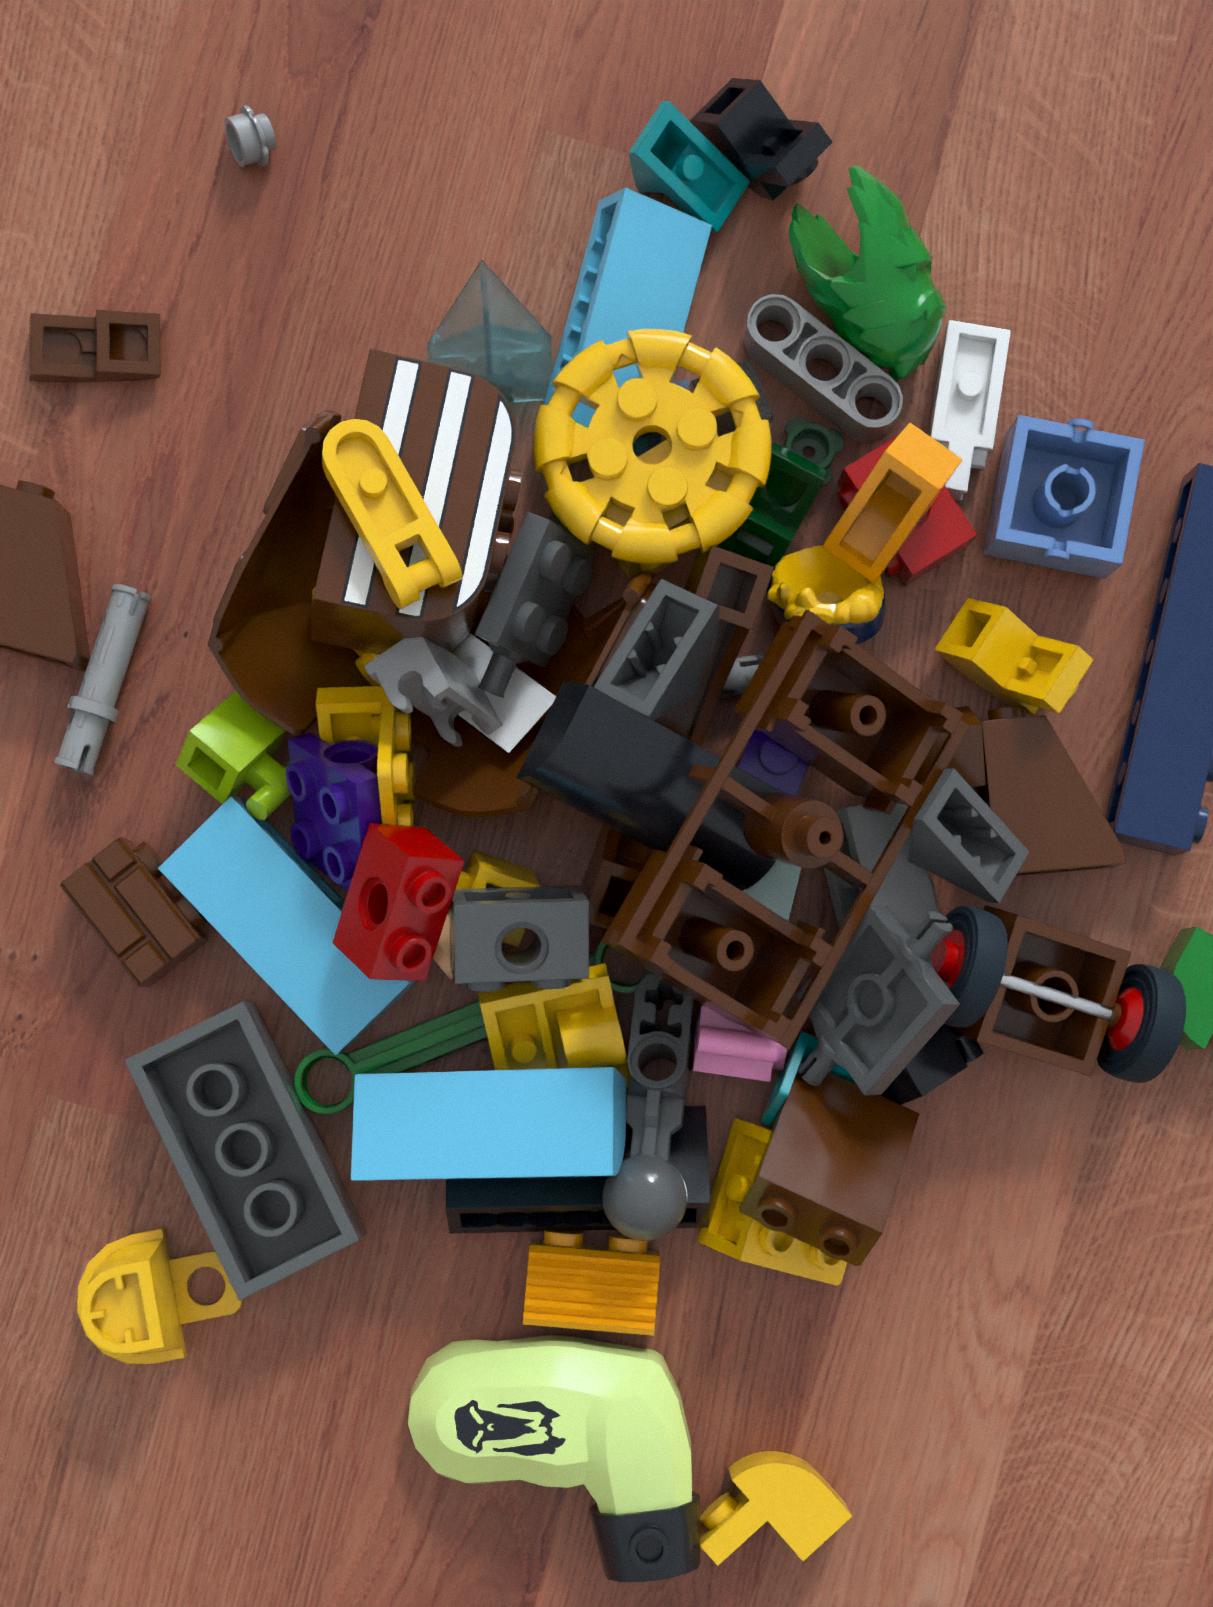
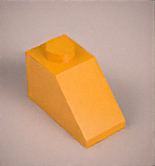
M909 423L883 453L822 545V548L874 584L933 504L963 459L912 423Z

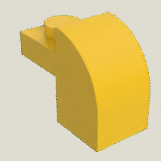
M967 598L934 649L966 678L1013 707H1026V712L1035 715L1038 708L1060 713L1068 699L1078 689L1079 682L1094 660L1078 645L1037 635L1007 607L972 598Z
M757 1452L739 1459L728 1467L732 1481L741 1492L734 1498L729 1492L721 1495L703 1512L700 1521L704 1526L700 1528L699 1543L707 1555L719 1566L768 1521L798 1557L804 1561L843 1526L852 1515L842 1498L821 1474L806 1461L784 1452Z

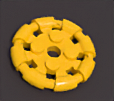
M638 329L627 331L626 339L605 345L604 341L600 340L584 349L562 368L552 382L556 389L548 405H540L533 433V460L535 471L543 473L549 490L544 494V498L559 521L575 537L586 545L594 541L612 550L611 557L641 564H664L677 562V555L700 548L701 552L704 553L709 550L711 545H719L744 523L753 511L749 503L757 487H765L772 454L769 421L766 419L761 420L755 403L760 398V395L752 381L734 360L717 347L713 352H710L691 343L692 335L666 329ZM635 364L640 378L630 379L619 388L613 371ZM679 367L700 376V380L693 393L672 383ZM579 402L596 410L588 428L571 418ZM731 412L736 430L718 437L715 417ZM656 432L663 435L669 441L671 452L664 461L657 464H647L639 460L633 451L635 440L644 433ZM587 459L589 469L594 478L582 482H573L568 465ZM715 468L733 476L725 492L717 491L707 486ZM611 502L632 513L625 527L604 517ZM684 505L690 523L669 530L665 524L662 512Z

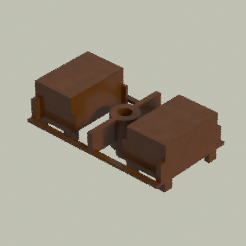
M805 610L802 616H793L790 622L784 621L733 710L743 720L716 767L711 768L696 764L692 766L687 776L704 787L668 851L664 852L657 849L652 851L601 940L607 946L727 1020L742 1025L758 1035L779 1043L787 1049L791 1048L911 833L913 819L942 772L949 765L970 727L961 720L963 713L947 702L934 701L855 644L858 637L841 625L826 623L810 610ZM754 730L762 731L853 795L867 797L862 806L866 810L890 815L896 803L908 806L872 872L839 851L844 839L842 825L837 813L828 804L783 793H768L759 797L728 776ZM939 733H947V738L923 781L919 784L914 780L917 772ZM716 796L746 815L744 821L745 838L750 848L759 856L805 869H815L823 866L850 885L862 888L831 945L821 939L825 932L821 927L799 920L796 925H793L722 879L723 875L707 864L698 862L703 850L689 844ZM809 965L818 966L791 1017L788 1019L782 1014Z

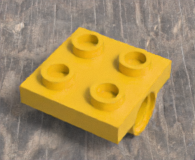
M606 963L589 966V979H572V984L566 988L542 989L533 986L532 981H521L508 984L504 989L498 991H478L495 1070L614 1067L626 1078V1086H628L627 1057Z

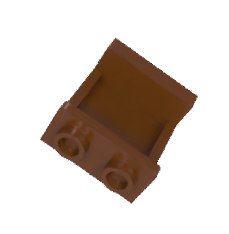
M797 1070L790 1092L777 1113L757 1172L742 1199L739 1211L757 1220L761 1225L770 1230L783 1232L820 1249L822 1253L830 1258L843 1260L854 1266H860L883 1233L920 1113L881 1095H864L857 1084L831 1072L827 1074L819 1086H813L803 1080L802 1076L805 1074H799Z

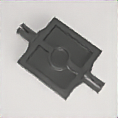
M527 511L475 633L476 636L488 641L490 649L493 651V655L480 685L478 684V688L501 698H504V693L517 663L528 661L546 669L550 657L555 655L564 644L568 632L566 620L576 597L584 593L592 578V560L596 551L575 537L559 521L554 513L551 518H543Z
M869 906L809 1014L819 1040L817 1047L798 1067L799 1074H805L802 1076L803 1080L813 1086H819L833 1067L838 1064L848 1071L864 1095H881L959 1007L960 1003L937 974L930 960V954L947 934H950L953 930L951 923H945L948 921L945 916L937 911H929L927 917L909 935L887 906ZM813 975L795 995L798 1001L801 999Z

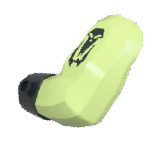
M549 1335L503 1341L480 1339L453 1341L426 1359L411 1388L408 1426L415 1448L438 1474L445 1478L472 1485L523 1480L541 1486L562 1488L584 1484L596 1501L590 1507L589 1513L604 1574L609 1580L617 1582L656 1581L687 1574L698 1568L700 1564V1495L692 1491L691 1438L680 1391L663 1355L651 1349L574 1336Z

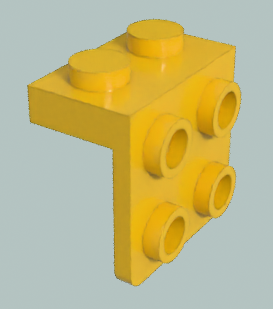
M382 686L317 688L316 710L320 739L328 744L344 740H361L375 744L378 747L377 776L382 824L414 826L412 803L404 804V800H415L416 798L412 792L416 782L414 762H408L407 753H402V751H411L410 713L398 712V708L389 701Z

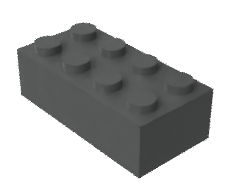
M243 1001L124 1060L239 1301L359 1241L367 1234L307 1108L297 1097L294 1081L255 1002Z

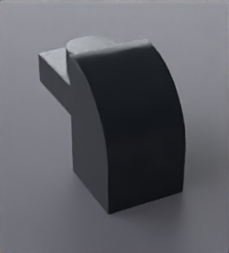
M732 78L690 120L750 181L747 186L749 189L772 201L787 187L803 181L812 174L819 163L817 158L833 143L818 122L788 119L761 80Z

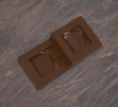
M96 310L95 317L30 314L29 381L74 383L120 382L155 379L161 375L160 314Z

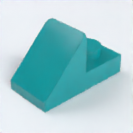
M662 101L628 152L635 186L641 192L664 193L684 213L711 224L710 232L719 231L750 183L669 101Z

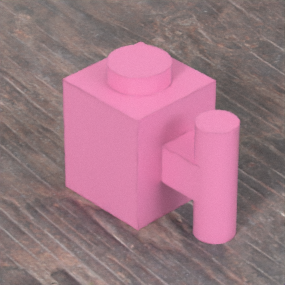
M699 1006L692 1071L770 1082L772 1069L783 1070L787 1048L752 1032L742 1025L727 1020L706 1006Z

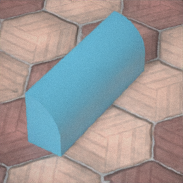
M626 187L599 200L544 405H548L556 389L552 382L562 368L590 345L600 340H603L604 344L608 345L626 339L627 331L638 329H666L684 333L712 227L711 224ZM635 364L613 371L619 388L627 380L639 377ZM579 402L571 418L588 428L596 410ZM638 437L635 440L633 451L637 457L649 450L647 444L648 437Z
M231 796L158 869L318 1038L337 1055L367 1031L418 981L369 979L332 943L345 903L344 899L306 860L299 857L294 847L267 819L258 820L249 813L246 807V801L248 800L246 797Z
M614 1067L355 1074L351 1181L616 1176L622 1165L625 1148L626 1078Z

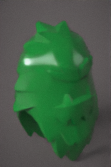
M856 165L848 168L852 186L848 187L847 191L860 222L858 223L860 231L859 255L847 247L845 242L821 215L817 214L814 217L806 208L798 203L792 211L789 240L798 272L806 280V286L815 302L834 323L836 333L880 369L889 370L890 376L895 382H898L912 373L918 365H925L938 337L943 315L947 309L940 291L935 288L930 276L931 260L933 257L915 229L912 228L902 201L878 178H874L869 172Z

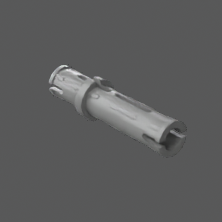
M122 584L112 585V593L78 695L70 696L67 709L72 711L58 755L53 762L54 765L61 768L69 767L70 771L87 776H94V768L109 723L116 724L120 711L114 707L148 604L152 600L151 595L143 591L138 595L136 594V588Z

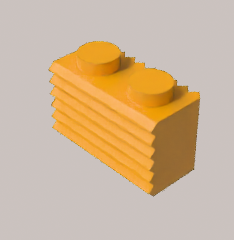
M544 1230V1241L531 1240L529 1245L523 1325L654 1336L660 1252L657 1250H647L648 1241L635 1240L625 1235H609L608 1246L582 1244L583 1233L555 1230Z

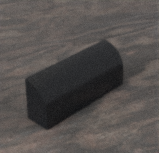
M564 681L516 778L651 850L657 849L667 852L704 788L688 777V773L694 764L715 768L720 757L590 685ZM736 766L732 768L728 775L759 797L769 793H783ZM716 796L689 845L703 850L698 862L707 864L722 874V879L739 890L744 891L761 880L776 861L761 857L750 848L744 833L746 815Z
M685 1106L683 1126L671 1137L669 1162L680 1172L687 1188L686 1211L676 1228H708L710 1182L706 1106ZM627 1124L623 1160L630 1157L632 1130ZM608 1176L446 1179L445 1209L449 1233L616 1230L608 1220L603 1208L602 1192Z

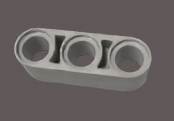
M770 294L761 297L752 305L747 316L743 344L747 355L757 365L850 438L860 443L871 444L882 440L890 433L903 403L900 386L892 377L794 300L784 295ZM765 321H777L785 326L789 336L778 342L768 341L758 333L757 326ZM817 358L825 359L835 366L838 375L828 381L818 380L810 375L806 364ZM863 397H873L884 405L886 416L878 420L867 419L857 411L855 402Z

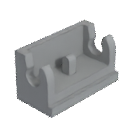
M424 637L404 638L364 665L368 675L382 685L389 701L395 707L409 714L413 711L412 706H414L425 715H428L440 736L453 746L460 747L462 745L461 736L455 731L453 725L455 717L462 711L466 710L471 713L474 723L487 735L503 726L484 690L478 688L480 683L473 670L445 648L430 642Z

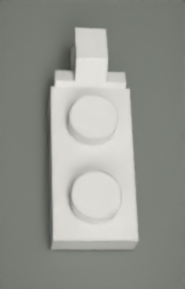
M948 320L944 332L929 436L963 459L945 485L954 500L962 501L963 493H967L971 468L984 470L987 456L993 450L1011 332L1007 329Z

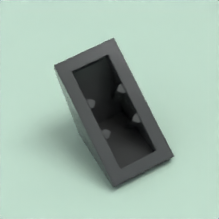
M660 579L594 685V688L653 721L697 694L720 613L718 605Z
M945 768L913 819L908 861L989 903H1000L1029 854L1028 849L954 768Z

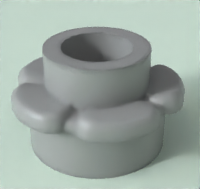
M243 105L240 107L239 114L227 117L224 120L228 145L236 162L241 167L254 163L262 167L266 166L269 162V151L276 149V138L272 125L264 113L254 115L253 110L249 106Z

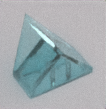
M481 260L428 342V362L462 369L479 375L494 385L508 403L545 401L553 373L551 335L487 264Z

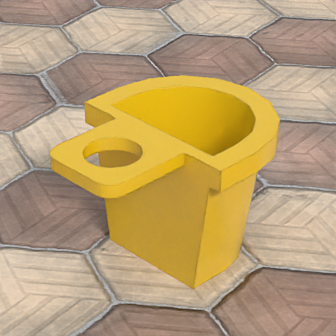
M165 1227L134 1233L107 1244L88 1262L78 1285L77 1313L86 1336L103 1354L126 1364H155L186 1357L182 1324L236 1313L242 1305V1300H238L216 1251L170 1259ZM211 1267L223 1276L225 1291L217 1302L201 1304L191 1296L188 1289L189 1279L196 1269Z

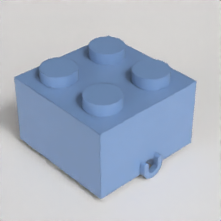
M1018 415L1004 437L982 555L1106 579L1123 563L1145 440L1093 430L1094 423L1085 419H1070L1067 424ZM1075 427L1086 428V431L1076 430Z

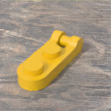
M350 419L340 422L330 429L323 441L322 466L325 476L378 568L394 604L399 609L405 608L420 600L419 592L436 584H439L441 588H445L461 580L463 575L455 554L392 443L381 428L367 420ZM418 543L425 555V559L406 567L399 551Z

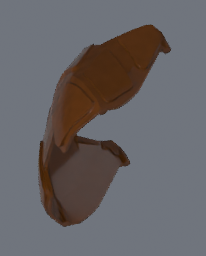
M324 410L322 413L314 415L299 431L265 502L263 513L266 516L249 547L239 557L215 613L213 627L207 644L240 697L264 718L295 735L303 734L318 719L316 710L317 688L372 686L357 668L355 661L360 656L353 649L311 640L312 590L316 586L336 499V494L326 478L322 466L323 441L329 430L341 422L342 417L341 414L332 410ZM513 517L509 529L510 538L514 530ZM506 554V557H505L504 565H505L506 560H507V558H508V555H507V554ZM648 569L644 570L642 574L631 579L622 594L623 597L587 619L582 616L573 604L566 620L568 632L564 644L555 655L550 657L546 669L528 661L517 663L516 667L555 696H557L564 681L594 687L657 584L652 582L656 573ZM483 592L476 621L470 633L490 647L488 641L475 635L492 595L491 593ZM412 706L413 711L410 713L411 739L424 745L429 754L412 789L413 795L416 798L445 811L467 817H490L532 809L542 791L516 777L550 708L511 752L508 753L458 714L454 719L453 725L455 731L461 736L462 745L460 747L453 746L440 736L428 715Z

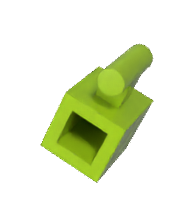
M236 690L189 731L175 765L221 804H224L231 796H235L249 784L257 792L246 801L247 810L256 819L265 820L291 795L285 775L290 761L285 766H282L273 759L286 730L254 711L240 697Z

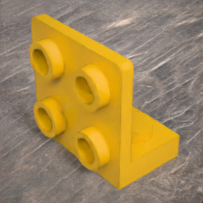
M734 1118L710 1197L709 1227L701 1228L697 1242L739 1261L835 1286L840 1285L848 1262L830 1258L822 1253L820 1249L783 1232L770 1230L761 1225L757 1220L739 1211L742 1199L755 1177L772 1130Z

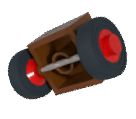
M984 905L983 910L975 907L959 906L945 916L948 919L945 923H951L953 930L950 934H947L930 954V960L935 971L960 1003L959 1007L945 1021V1028L975 1041L1090 1077L1097 1060L1100 1068L1113 1077L1134 1083H1145L1156 1078L1171 1061L1179 1045L1186 1018L1185 992L1181 982L1173 974L1145 964H1134L1127 967L1131 955L1130 951Z

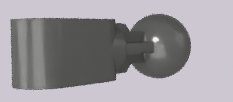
M653 973L646 975L640 981L634 997L627 1057L629 1079L626 1098V1124L632 1130L630 1157L622 1161L620 1171L616 1176L607 1177L602 1192L603 1208L613 1227L621 1234L640 1241L655 1240L667 1235L680 1223L686 1211V1184L680 1172L669 1162L671 1137L683 1126L685 1099L690 1085L697 1022L694 999ZM666 1000L675 1001V1005H672L669 1009L667 1024L669 1034L660 1032L657 1011L662 1009L663 1003ZM656 1059H666L676 1065L673 1074L661 1081L650 1080L643 1076L642 1072L648 1063Z

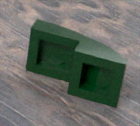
M773 442L771 445L770 470L765 487H757L749 503L753 511L744 523L717 547L772 566L775 570L776 564L786 554L829 471Z

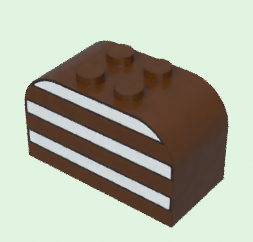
M370 349L354 419L367 420L379 426L387 435L455 554L463 578L445 588H441L439 584L419 592V601L399 609L391 599L378 568L336 495L313 595L311 640L380 655L404 638L424 637L450 652L460 645L470 633L476 621L483 592L493 593L500 573L503 570L510 538V524L523 475L521 471L510 469L516 443L515 419L508 402L501 392L479 375L462 369ZM418 543L399 551L406 567L425 559V555Z

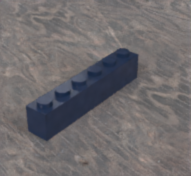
M1198 463L1182 480L1105 817L1119 842L1173 856L1189 852L1192 843L1198 844L1201 841L1208 819V808L1201 806L1206 782H1213V466Z

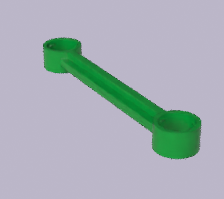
M600 942L596 953L589 956V966L603 964L604 954L609 946ZM609 977L612 991L623 994L635 993L640 983L638 981L633 984H620ZM479 1000L349 1053L342 1051L335 1055L330 1049H322L309 1054L301 1061L295 1073L294 1087L297 1097L306 1108L319 1114L337 1113L347 1109L354 1103L355 1074L402 1073L488 1038ZM323 1058L336 1059L346 1066L349 1073L351 1072V1091L343 1101L339 1102V1105L319 1104L311 1098L307 1091L309 1070L316 1062Z

